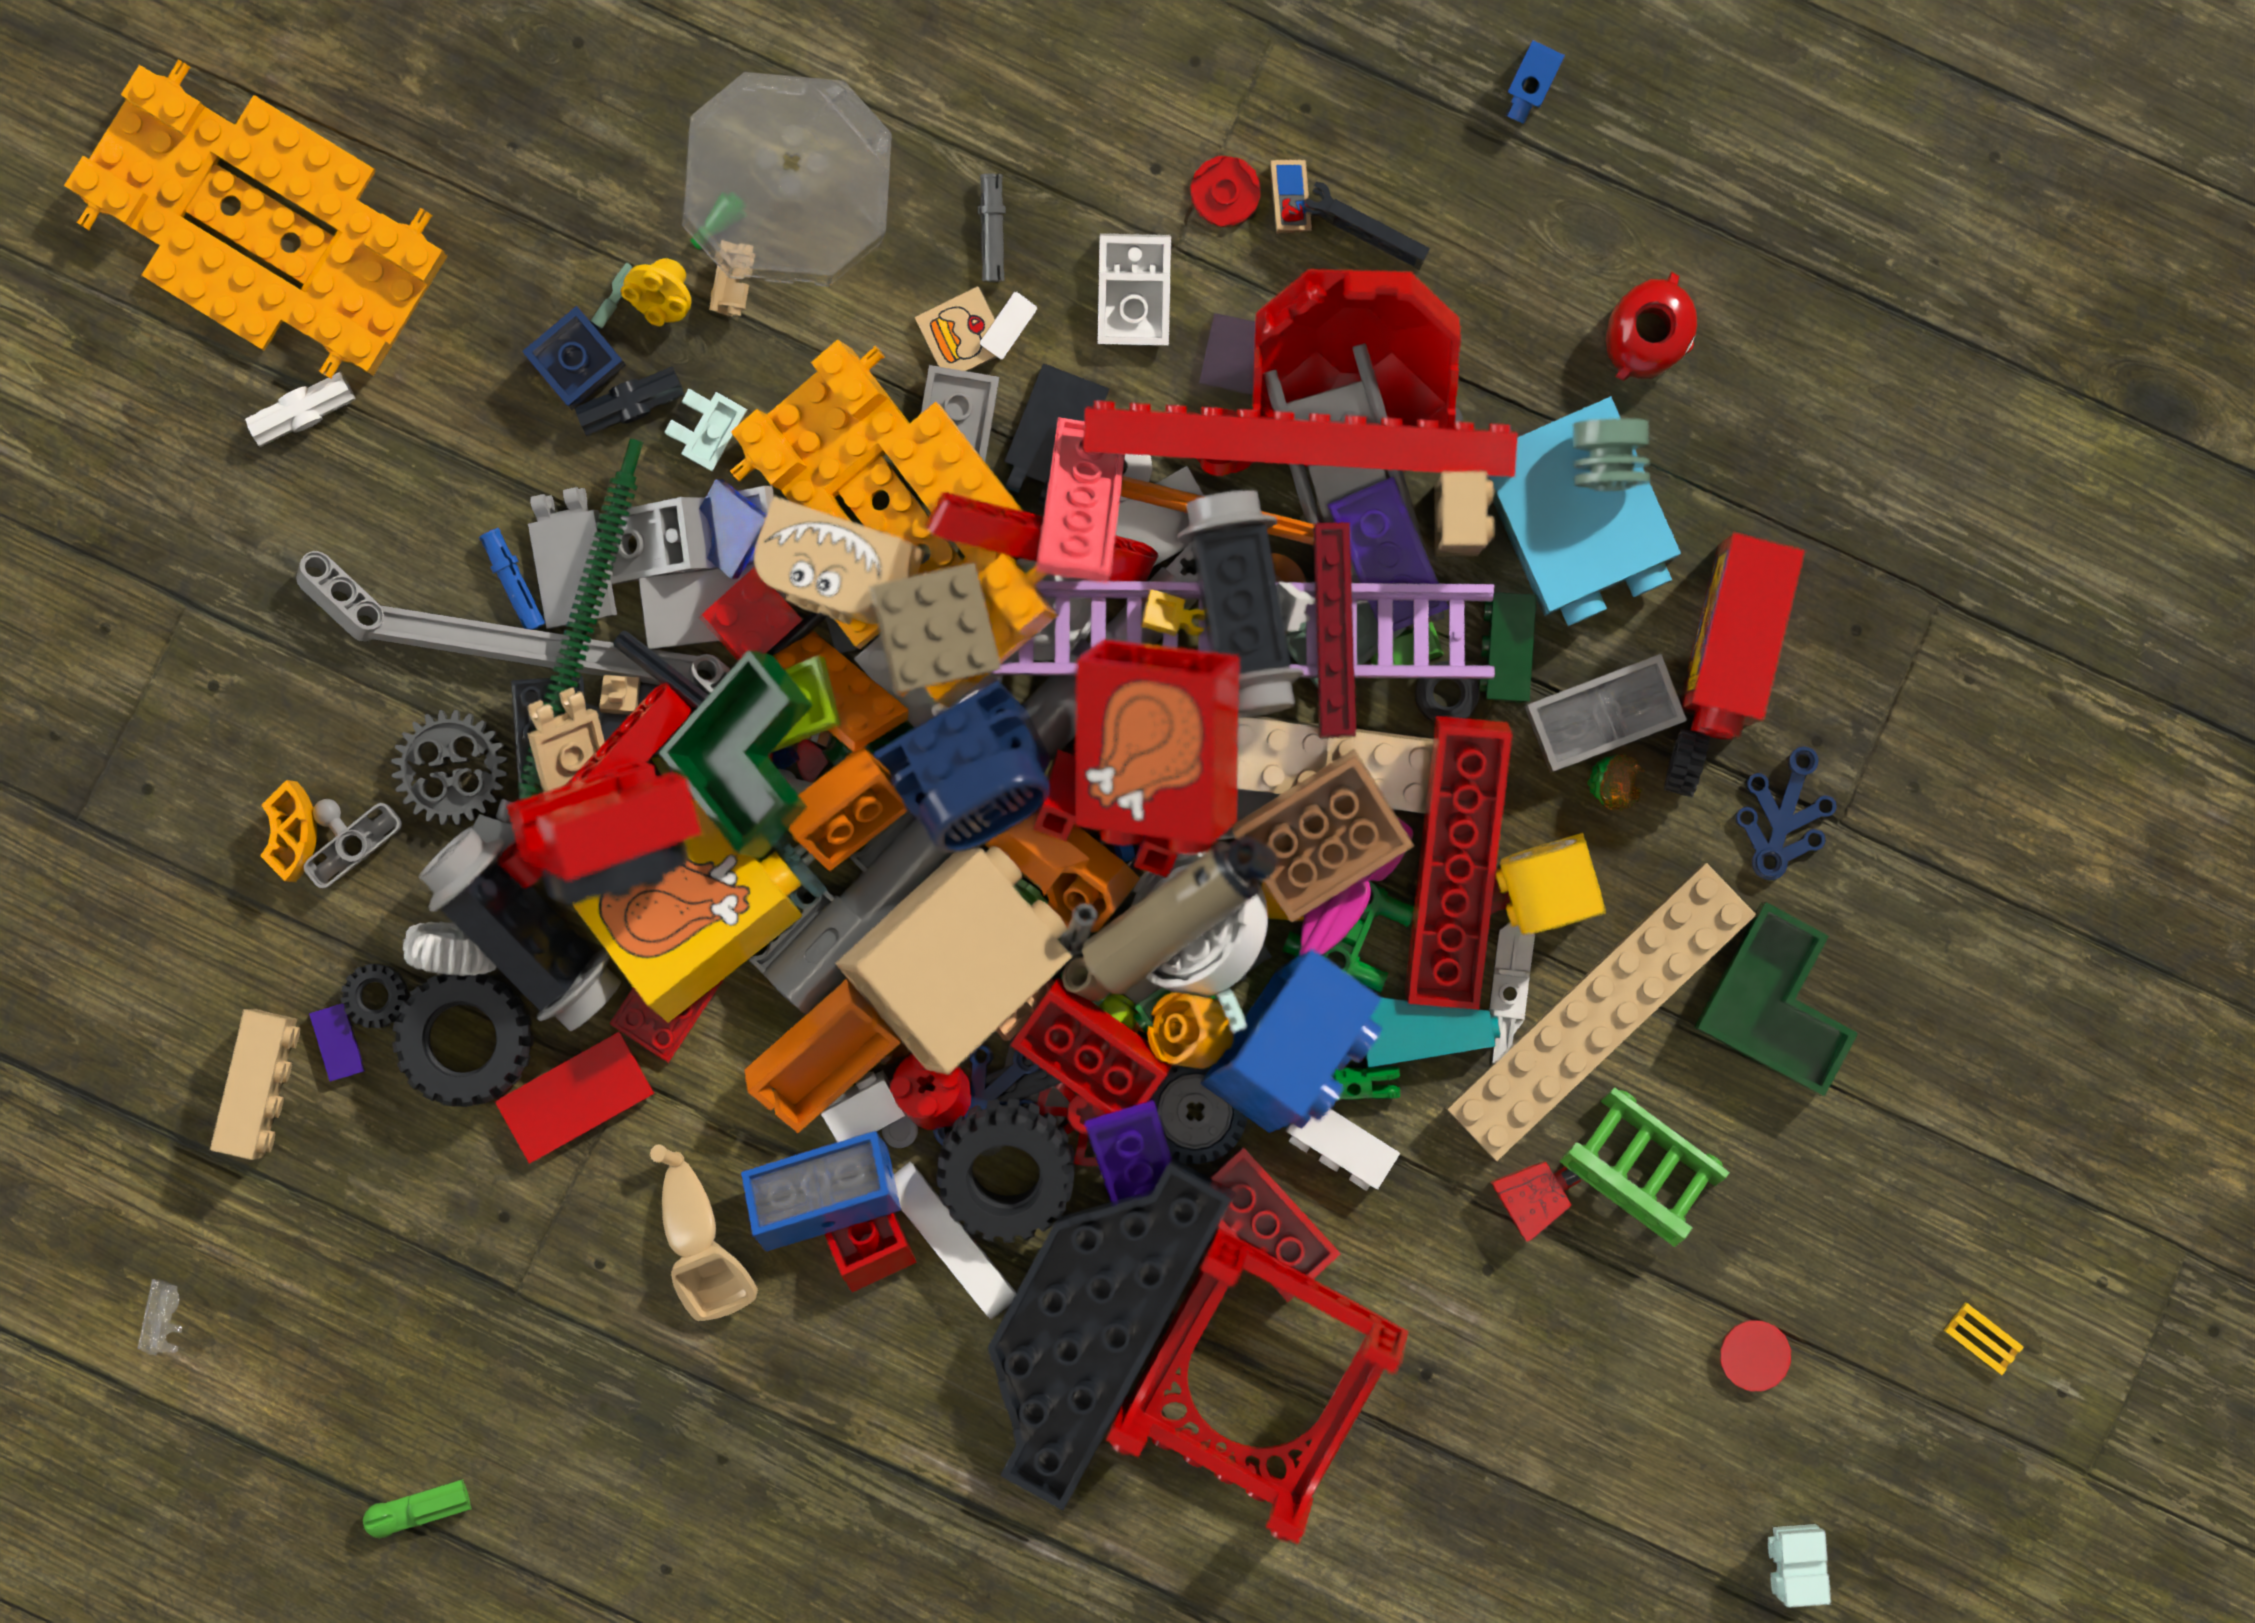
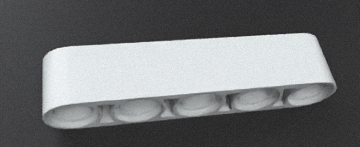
M908 1162L894 1174L902 1211L983 1312L991 1320L1011 1305L1017 1293L971 1235L964 1230L963 1225L952 1219L949 1215L950 1209L947 1206H943L939 1195L911 1162Z

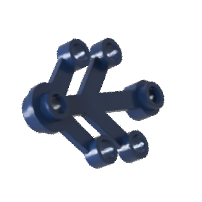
M1799 747L1793 750L1789 756L1788 764L1792 772L1780 809L1768 788L1769 781L1765 775L1756 773L1747 779L1746 787L1748 791L1756 795L1773 829L1769 842H1767L1756 823L1758 815L1753 808L1744 807L1739 809L1735 815V820L1738 826L1745 829L1756 851L1752 857V868L1756 875L1764 880L1778 879L1785 873L1788 861L1809 850H1819L1825 845L1826 839L1823 832L1812 829L1804 834L1802 840L1782 848L1787 833L1819 817L1831 816L1836 811V801L1831 796L1825 795L1817 798L1813 805L1794 814L1807 774L1814 772L1818 766V756L1809 747ZM1799 755H1805L1808 758L1809 763L1806 768H1800L1796 764V759ZM1755 777L1761 778L1764 782V787L1760 791L1752 788L1751 782ZM1824 799L1831 803V810L1828 813H1823L1819 809V803ZM1744 811H1749L1753 816L1752 822L1748 825L1742 823L1740 815ZM1812 833H1816L1820 837V844L1817 847H1812L1808 843V837ZM1766 856H1772L1776 861L1775 867L1771 870L1766 869L1763 865V860Z
M977 1046L970 1053L973 1067L971 1104L969 1109L976 1105H979L982 1110L986 1109L988 1101L998 1099L1024 1074L1036 1073L1041 1067L1036 1063L1031 1067L1025 1065L1024 1059L1026 1056L1016 1050L1013 1056L1014 1064L986 1088L987 1068L993 1061V1052L987 1046ZM981 1049L987 1054V1058L983 1063H980L976 1058L977 1052ZM1024 1099L1019 1101V1106L1023 1107V1105L1026 1103H1032L1037 1105V1103L1031 1099ZM999 1101L1000 1105H1008L1007 1101ZM936 1128L933 1130L934 1136L938 1143L943 1145L947 1128Z

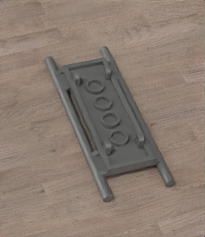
M1366 343L1352 347L1361 382H1355L1289 403L1285 401L1277 370L1263 373L1273 411L1295 412L1294 418L1309 419V413L1331 414V421H1345V415L1367 416L1366 423H1381V417H1387ZM1289 464L1305 521L1311 524L1321 523L1305 466L1302 464ZM1308 465L1324 523H1335L1327 504L1386 479L1384 469ZM1388 470L1389 476H1394L1425 549L1403 470ZM1351 562L1352 583H1360ZM1357 600V606L1368 603V600ZM1442 611L1430 616L1431 621H1437L1445 618V615Z

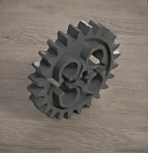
M440 710L438 721H434L429 714H426V725L424 727L415 721L412 723L416 731L414 735L406 732L402 733L403 737L408 741L407 745L395 746L398 751L403 753L402 758H395L391 761L401 766V771L392 774L393 778L402 779L403 781L395 790L396 792H408L403 801L405 805L413 802L417 803L413 812L415 815H419L424 810H427L426 821L431 822L437 814H439L441 825L447 824L449 816H452L456 825H461L463 814L470 821H474L475 809L484 814L488 812L484 804L486 800L493 803L498 802L492 794L493 790L505 789V787L497 782L498 777L508 776L507 772L499 770V765L507 762L508 758L497 756V752L504 747V744H492L491 741L495 738L496 731L493 730L484 734L486 722L482 720L473 726L474 715L470 713L463 721H461L458 710L453 711L451 719H448L446 713ZM463 738H470L474 744L472 756L480 758L487 749L489 750L484 763L492 771V774L478 769L475 770L474 773L479 779V785L473 792H465L461 785L463 777L471 773L469 768L453 770L452 777L445 772L430 773V777L439 778L444 785L442 794L436 798H431L427 794V779L419 778L411 786L416 772L408 764V761L424 766L426 762L422 759L421 750L428 743H434L439 750L437 758L433 762L428 763L429 767L432 768L446 766L448 763L447 759L449 758L451 762L457 764L470 762L469 758L460 757L456 751L457 743Z

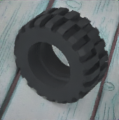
M442 974L427 979L426 983L417 986L411 992V997L407 1001H403L398 1010L401 1012L399 1019L394 1022L393 1032H396V1040L392 1042L393 1053L397 1052L399 1062H397L400 1072L406 1074L409 1079L407 1082L413 1089L421 1091L425 1098L440 1102L446 1106H475L501 1097L508 1092V1089L513 1084L519 1081L522 1077L523 1069L528 1066L531 1058L529 1052L534 1040V1035H531L530 1031L532 1022L530 1015H527L523 1008L525 1004L521 998L516 996L511 991L512 988L507 984L494 979L493 976L488 974H477L475 976ZM457 1005H470L482 1010L491 1019L496 1031V1047L489 1061L481 1068L466 1073L452 1071L444 1067L434 1056L430 1044V1033L435 1020L445 1010Z
M998 1099L990 1100L987 1102V1108L983 1110L979 1105L970 1108L967 1118L960 1116L953 1123L952 1131L947 1132L943 1140L942 1150H940L937 1186L941 1188L940 1198L943 1206L950 1205L949 1215L955 1222H959L961 1219L965 1221L964 1230L972 1235L975 1234L976 1230L983 1232V1239L993 1242L994 1236L1003 1237V1243H1013L1015 1236L1022 1235L1024 1240L1035 1237V1230L1037 1228L1045 1232L1052 1226L1053 1217H1061L1065 1211L1066 1201H1070L1073 1190L1075 1155L1073 1146L1068 1144V1134L1063 1127L1056 1128V1118L1049 1112L1042 1116L1039 1114V1106L1029 1103L1027 1108L1019 1106L1018 1099H1009L1008 1105H1000ZM994 1146H1014L1026 1151L1035 1159L1040 1168V1177L1038 1182L1024 1193L1012 1196L995 1194L984 1188L975 1178L972 1169L975 1158L984 1150Z

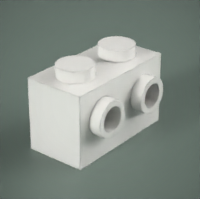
M883 1070L877 1074H874V1072L866 1073L855 1083V1086L845 1091L821 1113L837 1142L878 1131L905 1116V1113L898 1107L890 1090V1081Z

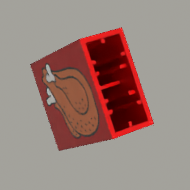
M1102 639L1077 659L1076 826L1101 829V840L1114 845L1136 844L1144 839V835L1169 838L1168 847L1176 853L1201 854L1212 849V844L1237 821L1239 656Z

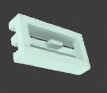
M1228 988L1218 993L1219 1001L1224 1005L1223 1010L1227 1018H1230L1229 1024L1233 1032L1247 1027L1231 989Z

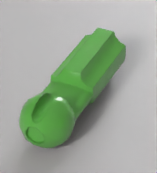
M463 1479L387 1503H376L370 1506L364 1514V1528L372 1537L378 1539L387 1538L395 1532L471 1510L467 1488Z

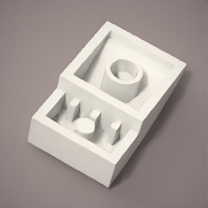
M1100 234L1098 344L1169 345L1171 235Z

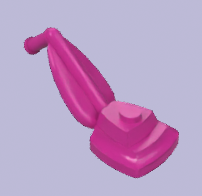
M1398 818L1408 837L1412 840L1413 830ZM1406 851L1304 915L1302 925V949L1299 956L1310 949L1322 955L1336 946L1355 926L1365 911L1370 900L1371 887L1369 881L1385 879L1393 872Z

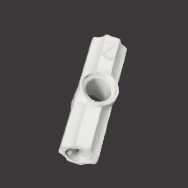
M339 372L333 375L332 379L327 378L308 388L307 386L300 387L283 395L278 399V403L251 415L245 420L259 447H262L292 431L300 432L312 427L323 419L322 416L338 410V408L350 404V402L356 399L343 373Z

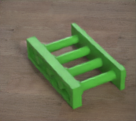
M1614 1087L1601 1100V1103L1610 1108V1110L1587 1144L1580 1145L1576 1142L1566 1151L1559 1162L1675 1247L1687 1237L1692 1229L1686 1223L1684 1217L1708 1182L1714 1186L1718 1185L1730 1172L1723 1168V1164L1715 1156L1704 1154L1639 1106L1636 1099L1630 1093ZM1621 1118H1623L1639 1131L1616 1165L1608 1166L1599 1159L1598 1152ZM1651 1139L1668 1152L1643 1188H1638L1627 1180L1628 1176L1626 1174ZM1680 1160L1695 1171L1696 1175L1673 1209H1667L1656 1201L1655 1195Z

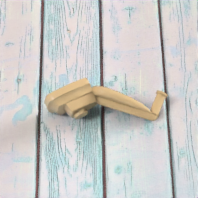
M655 1145L650 1152L651 1159L655 1162L669 1165L665 1174L662 1192V1215L665 1235L672 1250L682 1256L675 1262L671 1272L676 1293L686 1310L697 1321H706L730 1315L756 1299L758 1288L745 1268L714 1241L716 1224L710 1201L697 1175L690 1165L685 1162L683 1155L680 1152L670 1151L663 1145Z

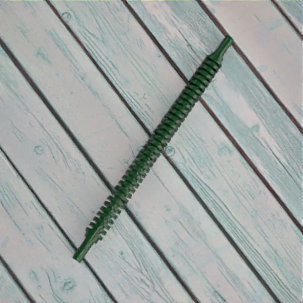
M630 438L620 472L616 471L614 478H610L609 483L614 485L615 488L608 487L606 492L613 496H605L604 501L609 503L610 506L602 505L601 510L607 512V515L600 513L598 518L605 521V523L597 522L596 528L602 530V533L594 532L593 537L599 539V541L592 540L590 546L597 549H589L588 555L594 557V559L586 558L585 564L591 566V568L584 567L582 573L589 576H581L580 582L586 584V586L578 585L577 591L582 592L583 595L575 594L574 598L581 603L572 604V609L578 612H570L569 618L574 619L575 622L567 621L566 626L572 628V631L565 630L563 634L570 639H562L561 645L567 646V649L559 648L558 653L564 655V658L556 657L555 661L562 664V666L553 667V671L559 673V676L551 675L550 680L556 682V685L548 684L547 689L554 692L553 694L546 693L544 697L551 700L550 703L543 702V705L549 704L551 706L554 718L567 713L561 703L559 693L570 689V687H578L579 683L572 681V679H580L581 674L575 672V669L583 670L584 665L578 663V660L585 661L587 657L580 654V652H588L589 647L583 645V642L591 643L592 638L586 636V633L594 634L595 629L588 626L589 624L596 625L598 621L591 618V616H599L600 611L594 609V606L602 607L603 602L596 599L597 597L604 599L606 594L599 591V589L607 590L608 584L602 582V579L609 581L611 575L604 572L605 570L612 572L614 567L607 564V562L615 563L616 557L610 555V553L618 554L619 548L613 546V544L620 545L622 541L615 536H623L624 530L618 528V526L626 527L627 521L622 520L621 517L628 518L630 514L623 510L624 508L631 509L632 503L626 501V499L634 500L635 495L630 493L629 490L637 491L638 488L635 485L637 477L634 476L644 442ZM529 747L528 752L533 753L531 747ZM527 756L525 761L532 763V765H524L523 770L529 772V775L521 774L520 779L527 782L526 784L519 783L517 787L520 789L519 797H522V799L543 793V789H540L541 781L535 760L531 756Z

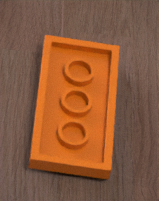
M814 631L773 655L783 669L817 655L825 657L841 725L828 729V731L853 752L858 751L908 720V708Z

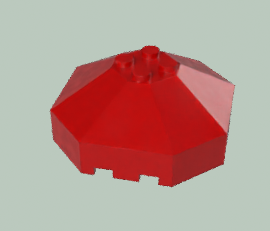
M1309 269L1256 312L1252 409L1259 410L1258 416L1273 417V408L1263 377V373L1277 370L1286 403L1355 382H1361L1352 347L1366 343L1387 417L1403 418L1402 425H1417V419L1438 420V427L1453 428V421H1456L1458 363L1461 344L1459 317L1411 272Z

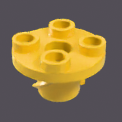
M668 258L659 259L651 265L644 264L633 267L626 275L620 291L622 297L631 302L637 310L645 315L646 320L655 326H662L665 322L671 323L682 320L691 307L690 293L683 284L686 280L685 269L677 261Z

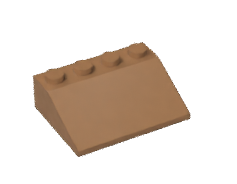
M1355 749L1233 824V833L1237 839L1242 836H1249L1275 851L1277 867L1274 873L1264 881L1291 922L1414 846Z

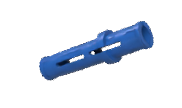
M500 528L493 529L478 537L493 565L490 568L493 574L497 573L523 628L535 630L546 624L545 620L539 612L516 564L519 561L516 555L512 556L500 532Z

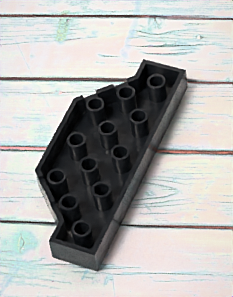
M1173 1158L1155 1190L1058 1218L988 1346V1352L991 1362L994 1363L999 1380L998 1385L1005 1408L1008 1410L1014 1429L1013 1434L1017 1444L1000 1475L1001 1477L1055 1507L1064 1510L1236 1192Z

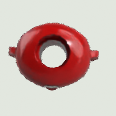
M1672 271L1667 280L1649 279L1633 287L1619 300L1612 311L1606 334L1607 352L1614 366L1619 369L1615 377L1623 382L1629 376L1637 379L1655 378L1665 373L1693 349L1697 329L1696 308L1688 293L1678 286L1680 276ZM1648 313L1658 315L1666 325L1667 333L1665 339L1656 343L1643 340L1636 330L1637 318Z

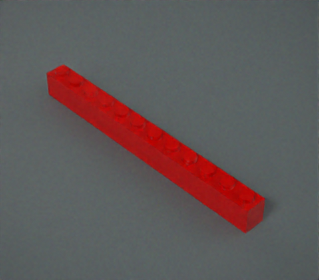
M1094 400L1093 407L1087 406L1085 408L1083 452L1439 473L1486 472V475L1515 477L1518 433L1517 431H1510L1511 425L1489 423V430L1474 429V422L1453 421V428L1438 427V420L1417 419V425H1402L1403 418L1381 417V423H1366L1367 416L1345 415V421H1331V414L1309 413V419L1294 418L1295 412L1273 411V417L1258 416L1259 410L1237 409V415L1223 414V408L1201 407V413L1187 412V406L1165 405V411L1151 410L1150 403L1131 402L1129 409L1115 408L1114 401Z

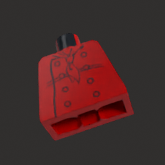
M1542 1161L1494 1179L1490 1183L1523 1239L1528 1242L1571 1206L1564 1191L1580 1183L1581 1179L1567 1167H1563L1553 1173L1548 1164Z

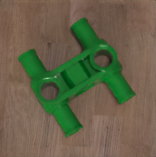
M1369 881L1373 894L1372 902L1366 907L1362 916L1349 933L1336 946L1321 956L1326 959L1327 955L1331 952L1341 953L1345 958V966L1342 971L1361 985L1381 993L1389 972H1384L1359 961L1360 957L1358 954L1374 917L1377 918L1378 915H1381L1408 927L1413 917L1414 905L1411 906L1388 896L1386 888ZM1290 931L1282 952L1298 957L1302 949L1301 936Z

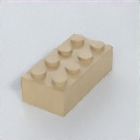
M1442 472L1434 486L1435 557L1478 556L1486 548L1488 542L1493 539V517H1487L1488 506L1493 503V481H1486V472Z
M244 1009L210 1150L251 1160L264 1158L265 1152H271L275 1139V1132L270 1131L273 1118H279L284 1098L279 1096L282 1082H288L292 1068V1062L287 1061L290 1047L296 1048L300 1036V1028L296 1027V1018L257 1009Z

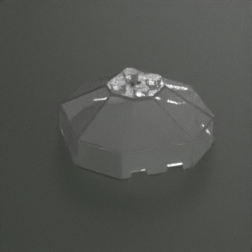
M743 72L690 116L682 226L728 278L744 279V277L765 278V281L794 283V281L814 282L817 286H830L883 241L887 222L892 133L845 81ZM787 154L792 158L797 155L800 158L797 164L800 169L796 172L792 168L787 171L783 169L782 166L785 163L783 156Z

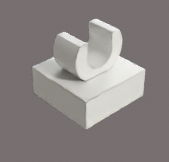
M1278 582L1277 591L1284 629L1286 631H1299L1301 623L1310 620V616L1305 613L1306 605L1315 604L1316 600L1308 593L1300 592L1291 583Z

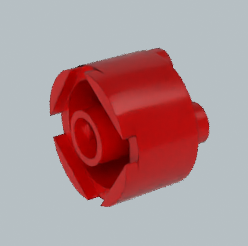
M912 1054L898 1066L890 1083V1090L898 1107L913 1123L926 1130L953 1126V1123L960 1116H965L971 1104L970 1082L967 1075L958 1065L949 1074L929 1071Z

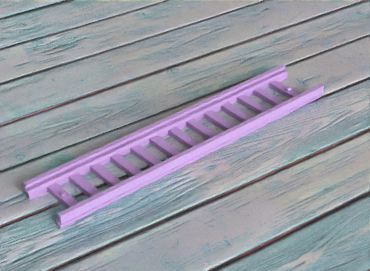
M1039 581L1035 586L1045 598H1055V612L1058 614L1055 618V663H1033V636L1019 648V662H1003L1000 664L1001 669L992 671L990 675L1076 676L1077 663H1069L1070 598H1091V648L1102 639H1105L1106 598H1127V642L1141 644L1142 599H1147L1149 591L1152 589L1183 599H1199V609L1203 610L1198 582L1109 581L1108 583L1096 581ZM1291 583L1300 592H1306L1315 599V583ZM1352 583L1354 678L1493 679V666H1464V601H1492L1494 584ZM1357 600H1378V665H1357ZM1393 601H1413L1414 665H1393ZM1428 601H1449V666H1429ZM1307 604L1306 613L1310 616V620L1306 622V665L1290 664V668L1303 669L1304 675L1301 677L1318 678L1315 604ZM1199 620V627L1204 628V631L1199 636V651L1210 652L1205 620ZM1163 633V647L1177 648V634L1171 636Z

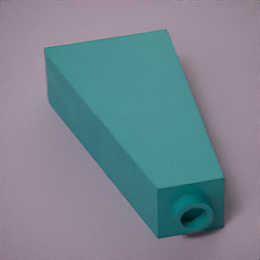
M1381 998V1002L1370 1019L1383 1028L1376 1042L1365 1055L1367 1067H1374L1494 1047V1039L1500 1038L1497 1017L1491 1018L1490 1011L1408 1004L1404 1000Z

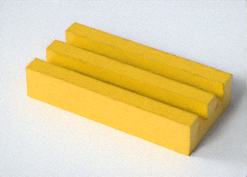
M1966 1302L1943 1330L2000 1375L2004 1374L2007 1366L2014 1361L2017 1353H2020L2024 1348ZM1967 1313L2007 1343L2011 1349L2006 1352L1964 1319ZM1958 1324L2003 1358L2001 1362L1997 1363L1957 1332L1955 1328Z

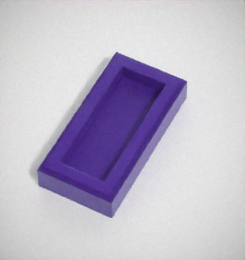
M344 1004L309 1013L330 1082L365 1071L349 1015L344 1011L346 1009Z

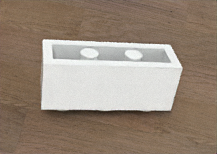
M1331 1109L1320 1121L1311 1118L1302 1129L1290 1123L1286 1132L1292 1135L1289 1140L1290 1143L1306 1153L1310 1147L1321 1153L1320 1162L1336 1172L1340 1166L1352 1173L1349 1180L1366 1191L1370 1185L1376 1189L1379 1188L1400 1155L1399 1152Z

